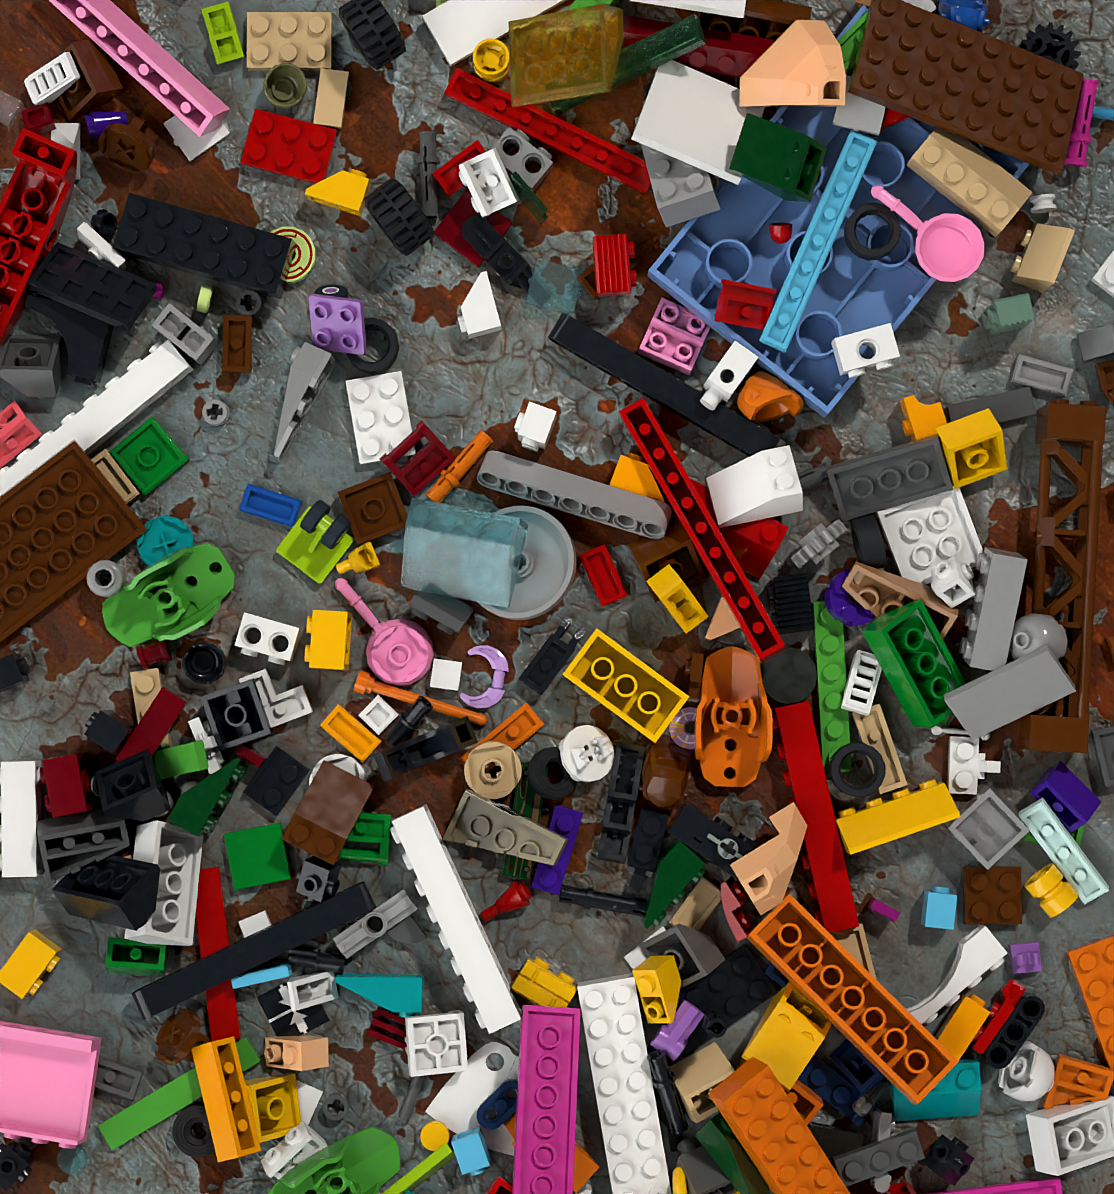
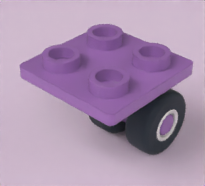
M332 284L317 288L314 294L309 296L313 346L322 350L364 355L367 352L362 300L348 298L347 288L341 285Z

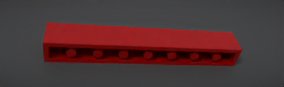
M809 701L773 708L772 730L773 732L778 731L780 742L776 743L779 760L784 759L786 770L782 771L785 787L791 788L793 797L788 799L789 805L794 802L807 824L802 842L805 854L801 855L804 872L809 871L811 882L807 883L810 899L816 900L818 908L817 911H813L814 918L829 933L859 927Z

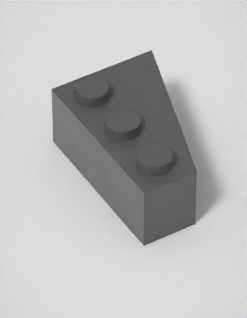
M103 809L37 820V837L48 887L55 884L57 879L69 873L74 874L80 871L81 867L95 860L98 862L130 846L126 818L105 815Z

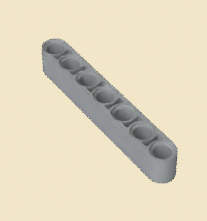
M489 451L486 453L477 475L478 482L487 488L652 539L664 537L672 516L671 507L664 502L499 451Z

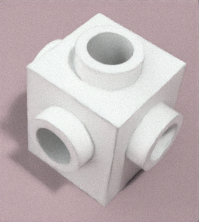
M955 555L931 569L933 579L931 587L934 593L950 608L975 595L972 581L974 573L967 563L962 564Z

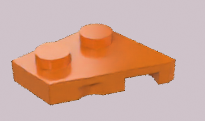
M1058 1053L1054 1065V1084L1051 1090L1044 1096L1043 1108L1053 1109V1106L1068 1103L1070 1105H1077L1085 1101L1107 1100L1114 1079L1113 1069Z

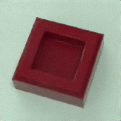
M48 102L21 111L25 129L39 135L56 129Z
M246 743L239 744L235 750L237 755L255 767H261L267 757Z

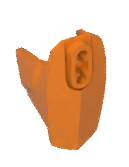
M731 646L718 650L706 657L700 701L695 716V756L700 761L703 778L712 785L745 787L756 779L761 762L767 761L770 756L773 739L772 710L767 702V695L762 684L760 661L752 653ZM728 739H732L735 742V748L732 751H728L725 748V742ZM728 767H731L735 772L734 777L731 779H727L724 776V771Z

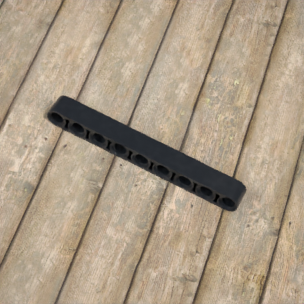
M565 313L560 315L548 336V339L748 457L763 450L776 448L780 441L772 433L720 403L714 410L706 408L700 402L704 395L702 392Z
M362 881L322 902L311 905L271 926L135 990L131 995L143 1020L370 912L376 908V904L365 881Z

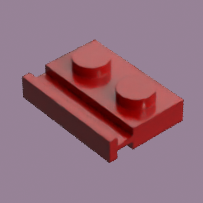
M721 280V284H723L721 293L719 292L714 321L764 330L774 307V302L772 301L773 295L776 294V289Z

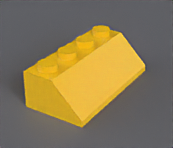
M935 779L920 783V789L909 792V789L905 788L893 792V798L882 801L881 797L867 801L865 802L866 807L855 811L854 807L843 809L838 812L839 817H836L835 820L843 850L852 855L961 816L945 783H936Z

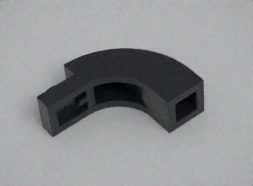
M468 716L376 753L373 756L383 780L387 781L476 744L478 740Z

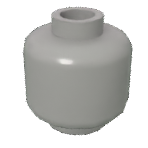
M100 560L94 563L87 573V584L90 590L102 597H113L119 594L127 582L124 568L110 560Z

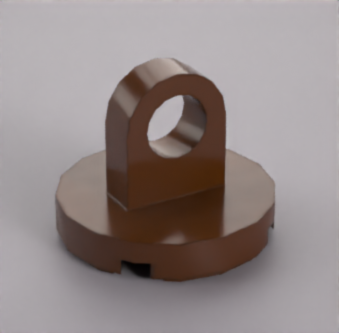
M135 116L129 125L114 123L104 128L98 142L103 155L106 152L110 157L108 159L110 163L123 171L138 173L142 169L145 171L150 167L155 157L153 145L145 136L148 121Z
M182 1008L178 1010L180 1011L178 1015L172 1014L169 1016L157 1035L156 1045L159 1047L158 1051L155 1050V1056L166 1065L173 1066L184 1058L194 1062L191 1049L194 1047L195 1042L201 1041L202 1044L211 1042L207 1036L199 1032L200 1018L189 1009Z

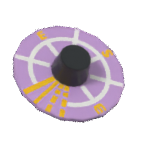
M694 707L680 709L669 726L671 738L677 745L685 749H695L694 729L697 708Z

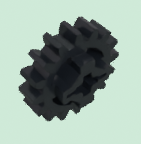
M1049 22L1044 30L1042 25L1039 24L1035 28V33L1029 30L1025 35L1027 40L1023 39L1019 45L1026 51L1031 52L1033 43L1037 42V51L1034 54L1061 65V57L1067 54L1064 66L1075 70L1079 65L1074 60L1081 55L1080 51L1074 50L1079 41L1070 40L1073 34L1072 31L1066 34L1063 33L1064 25H1060L1056 30L1053 29L1052 22ZM1045 51H1046L1048 54H1051V53L1054 54V53H1056L1053 58H1052L1050 55H1047V56L1044 55V56H1042Z

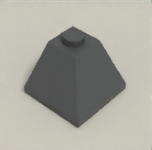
M9 335L0 349V377L27 397H57L61 382L62 337L49 335Z
M680 923L639 945L646 958L650 956L674 955L681 978L680 989L707 976L725 961L710 935Z

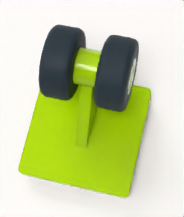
M318 500L312 507L306 509L276 549L277 553L319 584L324 582L354 542V539L347 534L351 522L343 516H339L335 520L328 516L330 506L322 500Z

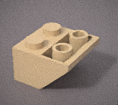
M716 1042L669 1066L670 1071L674 1073L676 1078L674 1082L676 1091L691 1121L698 1123L719 1111L708 1093L735 1071Z

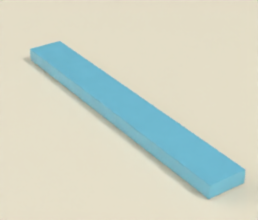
M853 130L850 131L759 342L784 353L786 352L876 146V140Z

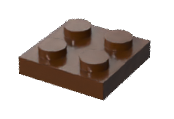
M391 472L337 492L347 519L351 522L350 527L358 546L411 526Z
M962 866L963 924H1022L1021 866H991L988 870L984 866Z

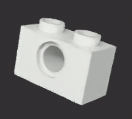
M891 323L837 337L831 342L840 376L848 374L849 378L866 374L865 369L876 366L877 370L894 366L893 361L900 357ZM863 345L869 346L873 350V358H862L859 354V347Z

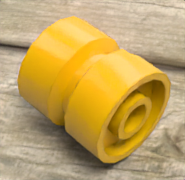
M488 38L476 45L473 51V64L477 78L491 85L499 84L507 78L510 72V56L507 46L502 41Z
M1053 863L1038 870L1024 884V887L1033 898L1041 899L1040 906L1050 918L1066 910L1079 896L1078 892L1069 882H1062L1063 874Z

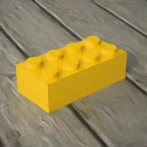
M597 628L562 674L654 743L657 742L689 698L687 694Z

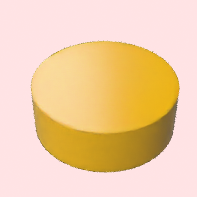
M437 1120L426 1123L420 1134L423 1146L430 1151H436L443 1144H447L449 1140L447 1126Z

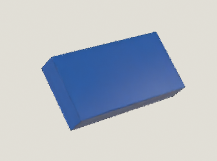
M247 483L239 511L293 528L303 501Z

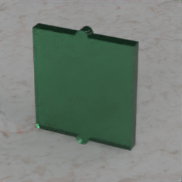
M515 171L511 174L510 180L518 198L536 220L542 224L548 218L547 207Z

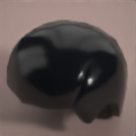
M209 641L194 643L183 654L182 667L184 672L195 683L211 684L222 677L225 672L226 658L224 652L215 643Z

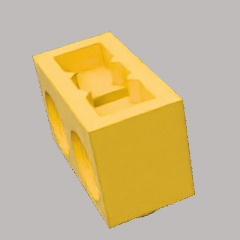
M670 564L646 581L686 634L709 617Z

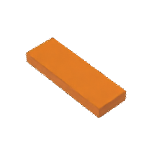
M526 702L461 758L465 762L469 752L478 744L486 741H500L509 745L514 750L540 729L544 723ZM490 762L489 767L485 768L484 772L487 773L492 769L495 763Z

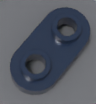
M517 1079L503 1081L479 1105L477 1120L483 1128L488 1130L499 1128L516 1111L517 1096L510 1098L506 1092L510 1088L517 1091ZM488 1109H494L497 1115L494 1118L487 1117L486 1111Z

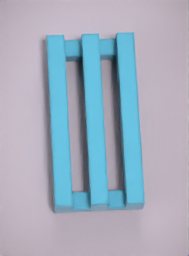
M284 963L244 972L231 979L232 987L236 989L289 977L292 974V968L290 964Z

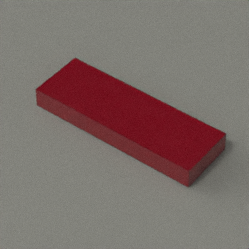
M162 687L115 760L119 762L146 749L149 750L153 757L188 702L167 688Z

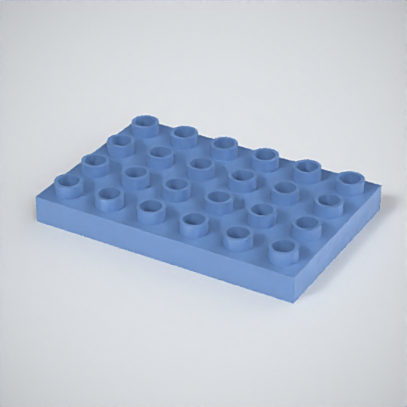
M863 5L836 38L837 41L869 10L866 6ZM854 67L846 74V76L852 77ZM781 106L770 122L809 136L827 147L811 201H785L744 177L741 178L738 185L722 179L715 187L721 209L690 219L648 270L647 277L728 342L733 344L734 341H737L758 356L755 362L768 374L780 379L790 389H793L802 397L803 402L825 418L858 378V376L849 378L848 374L840 376L831 344L833 339L891 323L894 333L936 281L919 265L915 254L917 229L915 230L897 213L896 215L900 220L901 235L899 242L889 255L879 260L868 261L858 258L849 250L845 242L844 229L851 214L855 209L867 203L885 205L872 196V187L874 185L884 187L883 189L895 198L900 199V202L908 207L923 223L933 217L948 213L959 214L970 219L977 228L980 225L907 166L911 157L936 129L935 126L910 117L895 125L886 127L879 133V136L872 137L869 133L858 131L857 133L876 140L877 143L786 352L784 353L759 342L763 330L714 321L719 292L721 293L723 284H721V280L776 289V294L773 295L772 301L775 305L847 137L852 130L832 125L836 107L813 106L810 109L808 106ZM969 140L1016 179L1019 178L1029 165L1027 162ZM868 215L862 218L857 223L855 230L859 243L871 249L884 245L890 234L886 221L876 215ZM778 222L791 223V239L782 244L773 242L769 234V224ZM863 345L859 347V354L862 358H873V350L869 346Z

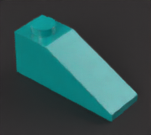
M338 973L335 977V983L391 1012H399V1017L416 1016V1013H422L424 975Z

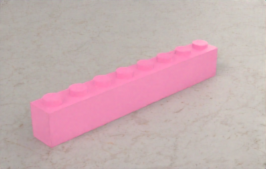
M49 0L199 137L213 132L219 127L230 108L112 1Z

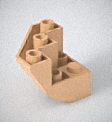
M795 20L740 77L739 107L844 106L846 73L841 46L826 22L820 20Z
M794 802L769 817L779 835L730 864L760 915L782 903L798 859L807 824Z

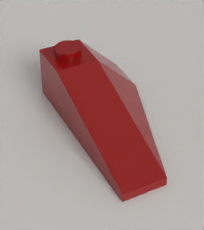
M690 479L718 527L708 487ZM766 518L718 529L741 569L760 580L789 527L772 518Z

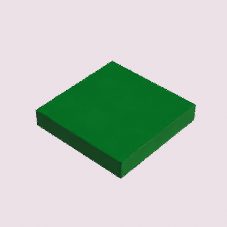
M153 416L109 451L110 455L145 496H148L190 460Z
M281 822L224 834L234 890L292 878L285 841L282 840L283 830Z

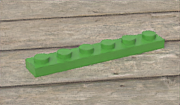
M825 601L812 602L815 626L814 642L821 757L824 771L829 773V763L833 754L841 746L850 743L848 710L841 708L847 684L843 623L839 619H834L828 612ZM851 754L842 761L841 772L852 771Z

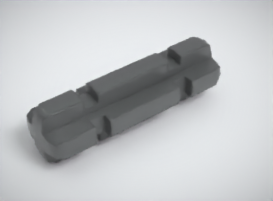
M883 1076L864 1095L861 1093L859 1099L852 1105L853 1111L857 1112L860 1117L867 1114L871 1110L872 1104L876 1103L890 1081Z

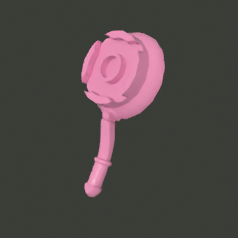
M880 185L872 187L871 194L875 199L880 200L891 211H895L915 230L917 229L915 254L919 265L929 276L939 281L956 282L968 278L978 269L984 257V240L980 230L970 219L959 214L944 213L923 223L908 207L900 202V199L895 198L883 189L884 187Z
M338 578L335 581L337 591L339 590L349 601L350 606H353L370 627L374 628L371 631L372 634L366 647L367 664L373 674L384 683L394 686L411 685L422 679L430 669L434 656L432 640L426 630L416 622L406 619H394L379 623L370 609L361 600L362 597L358 596L348 584V581Z

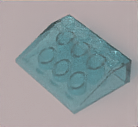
M412 498L405 525L401 587L510 608L528 524L518 517Z

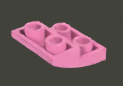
M661 298L639 347L638 354L689 376L710 326L687 308Z

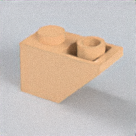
M311 1035L265 1037L264 1055L266 1066L297 1071L329 1067L328 1037Z

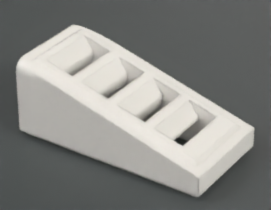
M64 52L32 73L24 80V83L35 105H41L46 102L49 104L80 78V75L70 52Z
M862 650L856 651L848 675L841 704L842 709L866 716L869 715L882 671L874 654ZM858 673L864 676L871 677V680L857 677L856 675ZM857 685L867 688L868 692L853 688V686ZM853 695L859 698L866 699L865 703H862L856 700L850 699V696Z

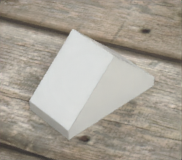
M333 971L292 977L287 982L292 1011L339 998Z

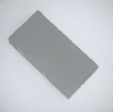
M1018 354L1010 383L1024 387L1030 386V388L1066 397L1074 369Z

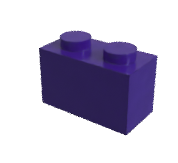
M1062 761L1044 772L1029 792L1037 801L1044 798L1069 833L1087 823L1101 804V801Z

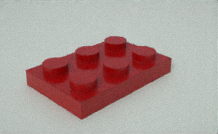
M255 109L240 163L243 166L316 184L326 178L338 132L336 129Z

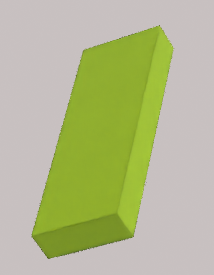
M443 1144L382 1194H406L408 1190L413 1191L456 1156L452 1145Z

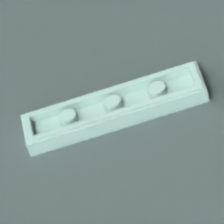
M1044 798L1019 811V817L1063 874L1067 882L1078 892L1079 898L1084 905L1109 891L1107 883Z

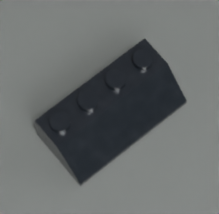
M110 855L98 862L95 860L81 867V870L74 874L69 873L65 875L52 889V892L69 915L137 931L147 923L148 918L156 910L160 867L158 864Z

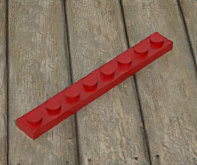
M456 68L444 92L445 96L515 131L519 129L528 137L647 195L651 187V181L645 160Z

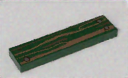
M521 762L522 774L516 785L513 809L539 824L543 797L534 791L529 782V763ZM548 766L545 767V776H546V778H547ZM505 854L502 875L531 880L533 861Z

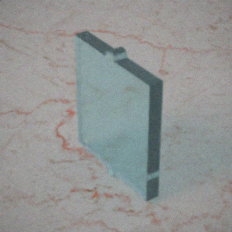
M536 258L532 277L528 279L530 285L525 303L560 314L565 313L572 317L577 298L581 296L579 291L581 284L576 278L584 271Z

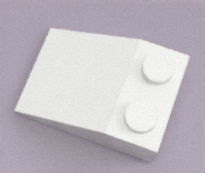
M789 445L760 451L706 478L718 528L803 511V492Z
M1108 1096L1107 1100L1085 1101L1077 1105H1070V1103L1053 1106V1109L1044 1108L1026 1114L1035 1169L1038 1172L1059 1176L1114 1156V1096Z

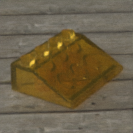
M599 4L508 21L512 107H523L611 92L624 39L623 9L607 4Z

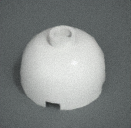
M1025 1041L1010 1064L1000 1069L998 1077L999 1087L1004 1089L1003 1092L1019 1101H1035L1044 1096L1053 1087L1055 1073L1053 1061L1049 1054L1030 1041Z

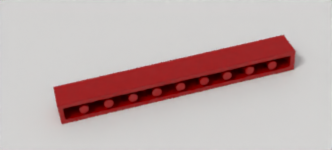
M642 398L620 410L619 414L624 425L691 539L693 546L760 663L786 650L783 640L645 399Z

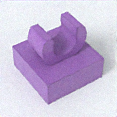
M1039 942L1008 944L1011 973L1042 971Z

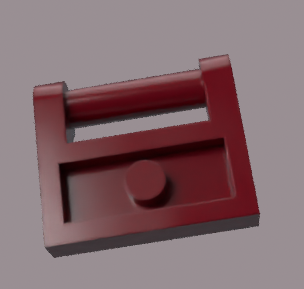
M422 420L415 425L416 429L388 455L385 453L379 458L413 496L417 495L455 459V456ZM425 437L428 442L399 468L395 463L418 441Z

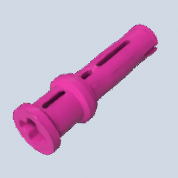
M1083 78L1064 162L1065 165L1087 167L1088 162L1085 160L1088 144L1092 143L1089 130L1097 86L1099 84L1098 80Z

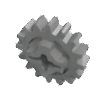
M839 519L827 528L822 523L819 524L798 542L802 549L791 557L792 561L798 568L811 559L815 564L819 563L839 546L835 539L844 533L847 528Z

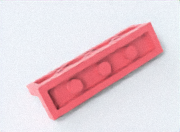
M15 400L0 412V469L42 435L39 428L26 416ZM16 413L17 416L7 423V420Z

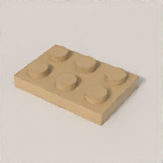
M247 12V70L269 71L273 66L282 63L296 65L301 71H320L321 68L332 70V12Z

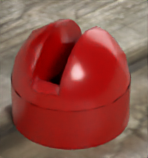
M784 222L769 224V234L773 242L777 244L788 242L792 235V224Z

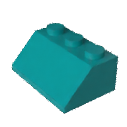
M974 1057L960 1058L959 1062L916 1105H913L891 1082L889 1083L891 1110L895 1121L979 1115L981 1100L979 1061Z

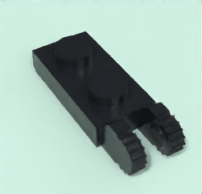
M568 616L557 631L549 636L519 677L520 681L541 696L575 651L574 647L587 631L581 627L575 632L569 644L562 641L560 636L569 628L572 621Z

